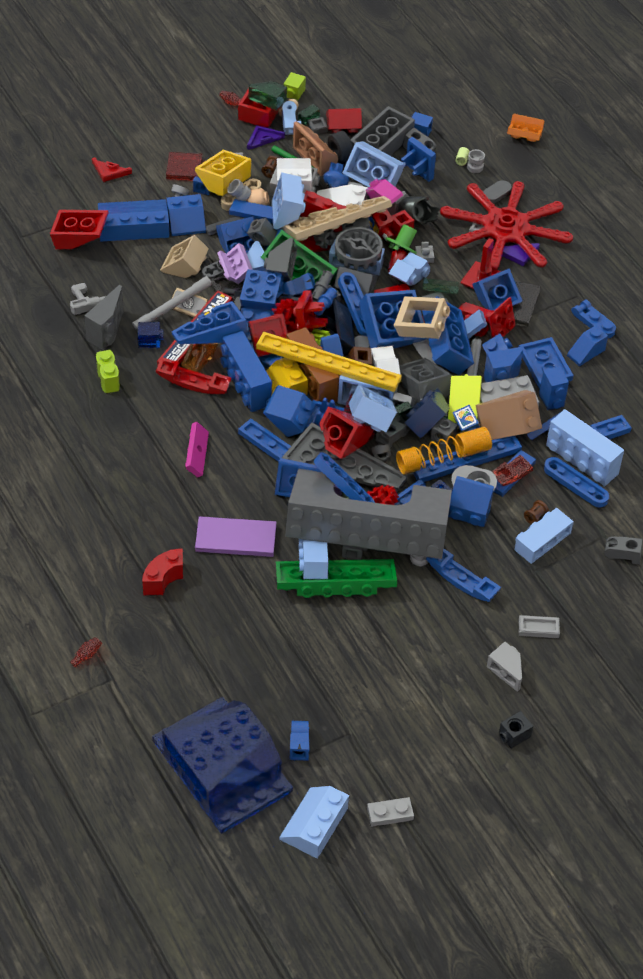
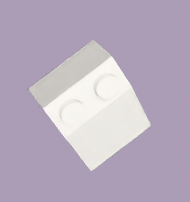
M277 158V184L281 172L301 177L302 184H304L302 193H305L306 190L311 191L312 174L310 158Z
M350 184L318 190L317 194L344 206L347 204L362 205V202L367 200V192L365 190L368 187Z

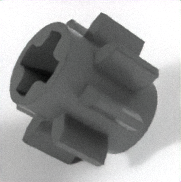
M333 229L325 230L320 235H314L315 245L326 249L328 245H332L335 241Z

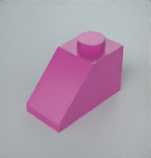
M386 179L373 180L369 183L370 187L365 190L370 199L385 196L391 200V204L403 196V193Z

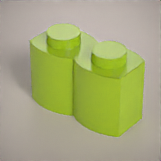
M111 350L97 352V373L101 379L102 390L105 393L119 391V370L115 365L113 352Z

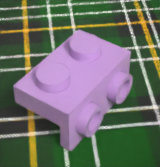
M238 243L227 254L222 251L218 252L219 262L224 269L225 277L229 281L239 284L245 279L247 269L253 270L242 244Z

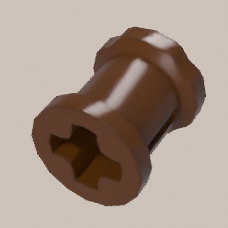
M268 157L267 164L261 169L264 176L268 178L273 176L278 157Z
M536 500L533 503V507L524 512V518L532 525L549 512V508L543 501Z

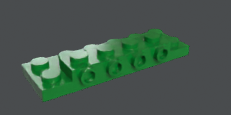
M394 559L328 560V579H304L303 571L299 570V561H276L277 590L297 589V596L305 598L313 595H323L324 597L343 595L350 597L351 595L360 594L368 597L372 594H377V587H397Z

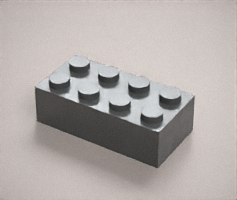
M388 106L351 139L352 146L354 147L356 142L364 141L391 156L403 145L405 135L415 126V119Z

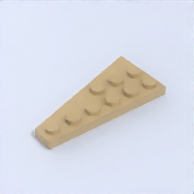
M381 196L364 200L362 205L347 204L345 209L337 210V207L313 212L308 217H299L298 220L281 227V229L296 240L303 241L308 236L320 235L328 229H337L342 224H350L355 222L356 219L370 217L375 212H384L387 208L392 207L390 199Z

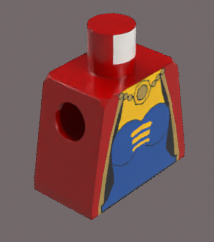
M388 210L371 214L369 217L370 229L376 232L381 239H386V237L394 239L395 235L392 232L394 220Z

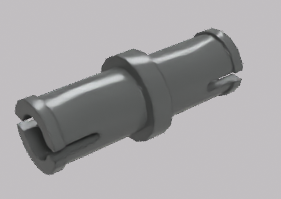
M324 270L319 281L315 283V290L312 294L313 302H318L319 297L326 293L328 285L333 278V274L330 271Z

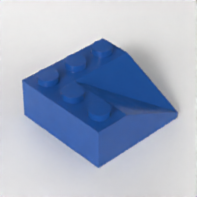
M415 290L368 293L364 295L359 302L370 348L393 346V349L428 339L401 337L394 327L404 297H417ZM421 310L415 311L411 323H424Z

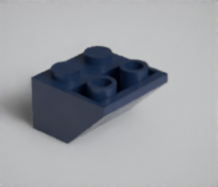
M438 388L433 392L431 390L428 391L419 403L417 402L406 415L408 419L405 424L420 438L450 409L441 391Z

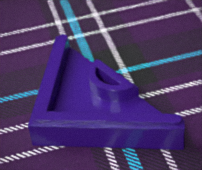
M256 126L247 144V149L250 150L284 139L285 132Z
M539 243L531 244L536 250L540 247ZM519 245L505 246L503 249V257L521 266H524L530 259Z

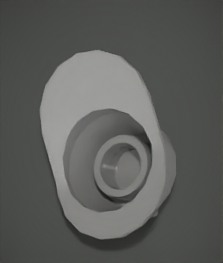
M464 465L458 467L452 474L451 481L453 486L457 476L492 485L494 490L497 486L495 474L486 469Z

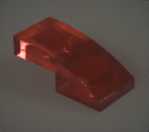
M520 454L510 463L504 462L492 472L495 474L497 481L502 486H506L533 471V466Z

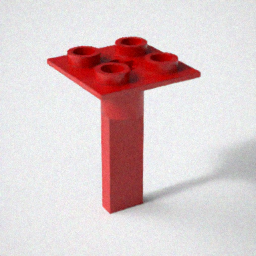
M489 238L484 244L481 263L476 261L460 284L474 289L472 283L501 272L497 269L492 270L490 265L493 239Z
M511 297L506 299L494 311L467 302L458 308L462 311V315H472L476 311L481 310L484 313L486 323L490 325L492 338L498 334L504 337L516 326Z

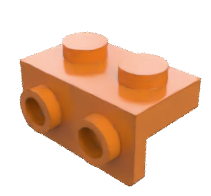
M513 114L507 134H510L513 138L524 137L531 142L539 141L545 121Z

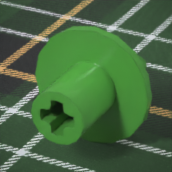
M403 224L396 240L386 237L385 240L390 242L389 248L398 251L400 247L408 251V254L410 252L415 255L417 254L416 251L409 248L417 230Z

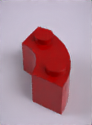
M183 549L164 552L148 564L142 579L143 595H163L169 583L183 579Z

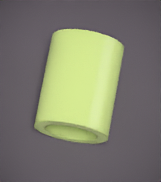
M461 147L458 150L455 159L458 165H466L470 152L469 149Z

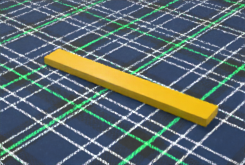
M263 332L256 344V349L392 392L396 391L401 381L402 375L266 332Z

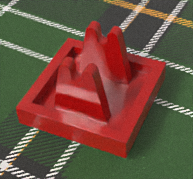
M311 290L303 291L293 311L294 317L297 318L298 322L297 330L306 327L310 334L314 328L325 327L326 323H328L327 318H316L314 312L322 311V307H325L323 302H313Z

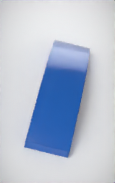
M443 549L442 559L426 557V560L442 577L461 591L477 599L489 602L501 590L499 585L487 577L481 579L453 560L454 555Z

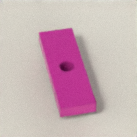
M198 422L192 423L185 463V468L196 477L203 475L209 431Z

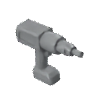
M86 284L73 285L71 290L78 300L70 301L71 312L74 315L88 312L106 296L84 297L83 294L87 292Z

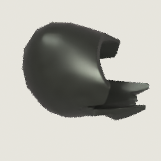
M409 196L398 205V213L405 210L414 219V226L437 221V217H439L438 211L441 209L432 207L428 202V197Z

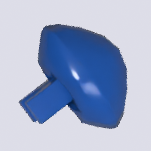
M331 162L329 171L323 175L324 182L328 188L345 186L351 182L349 176L342 174L343 164Z

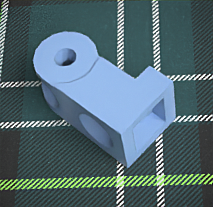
M286 101L282 107L285 135L293 134V125L296 122L297 106L292 101Z

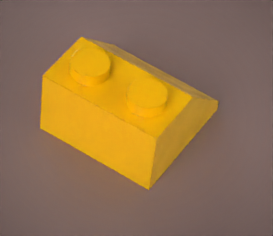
M282 358L276 360L266 370L272 381V394L276 386L280 385L307 395L308 379L296 361Z

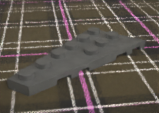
M312 422L282 457L283 459L315 465L314 459L319 453L323 452L329 455L354 481L374 487L390 485V487L393 486L396 492L400 490L408 477L406 474H402L397 469L361 449H357L345 458L340 459L325 449L323 431Z

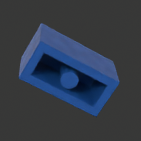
M560 366L543 370L539 396L547 410L558 409L565 405L569 381Z

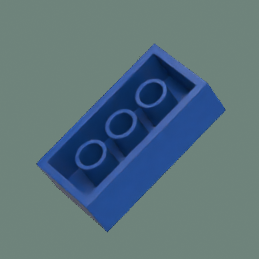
M446 302L450 308V314L446 318L444 331L441 332L439 339L429 338V346L432 351V359L437 365H441L448 371L460 375L474 364L462 311ZM422 310L425 324H431L435 311Z
M240 331L222 337L220 348L223 357H221V364L223 368L228 370V376L232 378L231 381H234L237 393L242 395L244 405L248 406L251 412L266 408V401L272 396V381L244 332Z

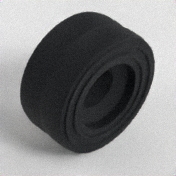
M344 131L329 135L327 144L338 155V163L348 161L353 150L348 135Z

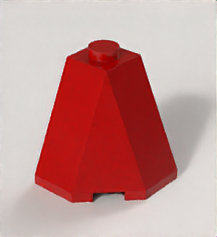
M328 407L319 423L325 438V449L343 459L365 445L374 430L366 422L361 424L355 421L352 414Z

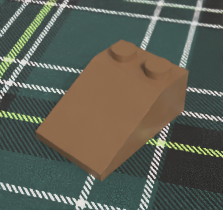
M523 390L476 405L480 428L486 427L492 440L542 429L535 392Z

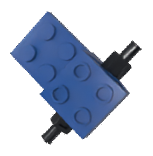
M247 269L243 288H224V294L234 296V298L240 297V312L247 322L274 315L272 309H276L275 304L280 303L282 299L298 301L300 298L293 297L290 294H282L283 275L282 273ZM247 323V330H248V338H247V339H248L249 343H252L251 336H250V331H249V327H248V323Z

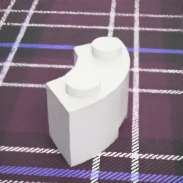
M393 346L371 348V366L400 374L399 362L395 357Z

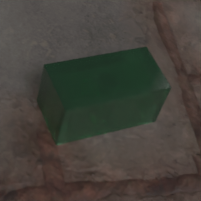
M314 104L298 112V121H301L304 126L307 125L308 120L320 117V109Z

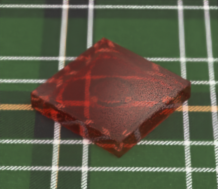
M169 152L166 179L193 180L195 176L199 177L195 172V168L202 164V154Z

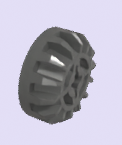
M352 227L345 229L336 237L335 256L347 268L352 265L355 270H358V267H363L365 270L369 265L371 267L376 265L377 261L381 259L382 240L376 232L368 228Z

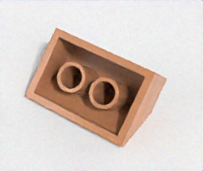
M297 121L294 122L293 148L302 158H310L311 166L318 168L317 173L323 176L329 171L331 162L338 163V155L310 128Z

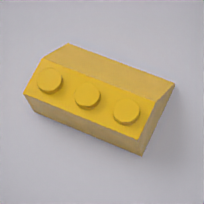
M222 150L197 166L195 172L208 191L218 196H224L228 193V186L233 180L239 179L243 183L251 177V159Z

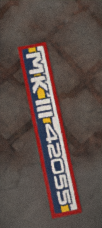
M217 290L191 322L198 320V316L201 314H209L216 305L233 301L232 297ZM175 340L161 357L177 361L180 364L196 344H178ZM161 357L157 360V365L159 364Z

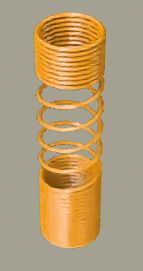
M481 427L457 434L455 438L449 436L447 441L440 439L438 444L432 441L429 443V446L422 444L420 449L412 447L396 453L397 464L404 475L419 471L421 465L425 469L426 463L421 453V447L425 446L428 449L430 463L434 466L435 460L430 450L432 443L437 446L438 457L443 464L444 457L439 448L440 441L445 442L447 455L452 461L453 455L448 445L449 438L455 441V448L459 458L491 450V435L486 427Z

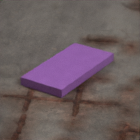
M199 517L195 552L273 557L276 521Z

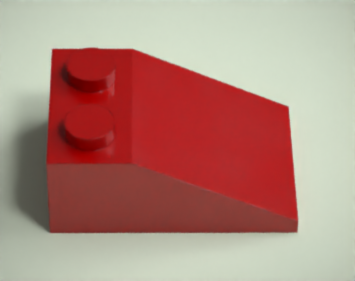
M59 210L50 232L55 249H74L100 238L109 214L108 210Z

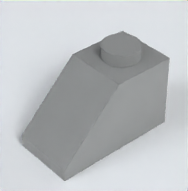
M504 642L488 656L487 668L514 690L519 691L522 681L520 653L515 647Z

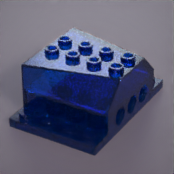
M221 697L152 736L154 744L221 834L293 792V786L281 772V758L270 734L246 703L236 700L228 703L224 697Z

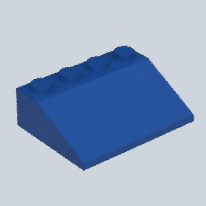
M166 199L98 203V210H108L109 212L100 236V242L169 238Z

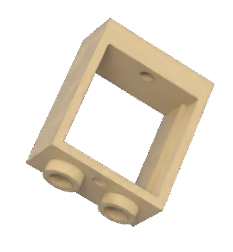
M404 297L394 327L401 337L439 339L441 332L444 331L445 321L450 314V308L444 298ZM415 311H435L431 324L411 323Z

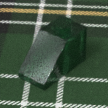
M274 81L250 84L249 99L277 111L287 100V87Z

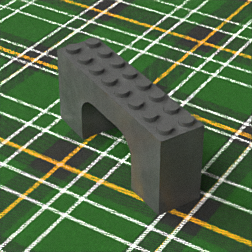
M298 468L288 502L285 537L442 559L452 490L413 485L409 502L402 505H387L343 498L335 493V484L323 472Z

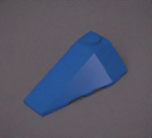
M233 301L215 306L209 314H201L195 322H187L173 330L172 335L178 344L222 343V337L243 331L248 338L247 321Z

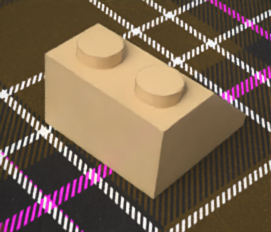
M193 235L172 246L160 271L183 278L191 275L195 276L201 270L200 266L206 259L209 248Z

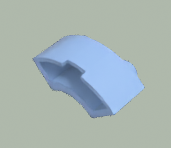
M410 252L403 260L397 259L389 275L412 286L423 277L426 278L429 275L430 266L427 260Z

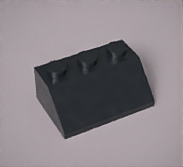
M335 299L322 315H316V318H327L328 323H326V326L314 329L329 331L330 335L338 334L343 356H346L355 347L351 314L348 307Z

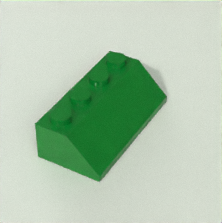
M281 230L263 253L261 259L265 261L270 251L293 237ZM294 239L298 250L292 280L310 273L313 274L316 283L319 281L322 272L327 270L333 274V278L329 285H332L336 280L338 269Z

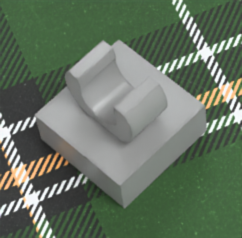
M421 242V246H415L417 256L427 260L428 263H434L433 245L428 246L429 242Z

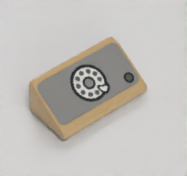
M177 288L172 298L185 290ZM194 295L173 308V310L195 317L208 302V299Z

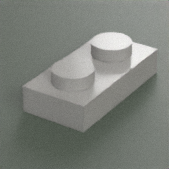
M410 797L367 804L371 827L414 820Z

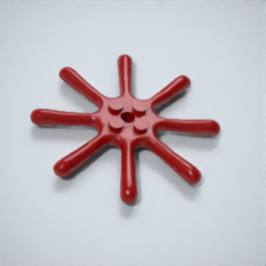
M520 181L514 182L508 206L503 208L496 207L477 184L471 183L467 186L469 194L487 210V215L463 211L449 206H444L440 210V214L444 218L468 221L483 226L479 230L452 237L448 240L450 248L457 249L485 237L496 240L490 264L492 270L499 268L504 245L507 242L518 244L537 267L543 268L547 265L546 258L525 239V236L533 235L568 244L572 242L573 235L567 231L552 230L529 224L530 221L559 213L563 210L564 205L559 201H554L533 211L520 213L516 210V207L525 187L524 183Z

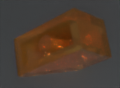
M219 343L190 344L181 366L199 372L212 359Z

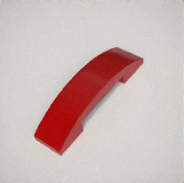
M161 357L156 369L158 375L171 383L189 390L208 394H225L232 379L218 373H214L212 377L179 367V362Z

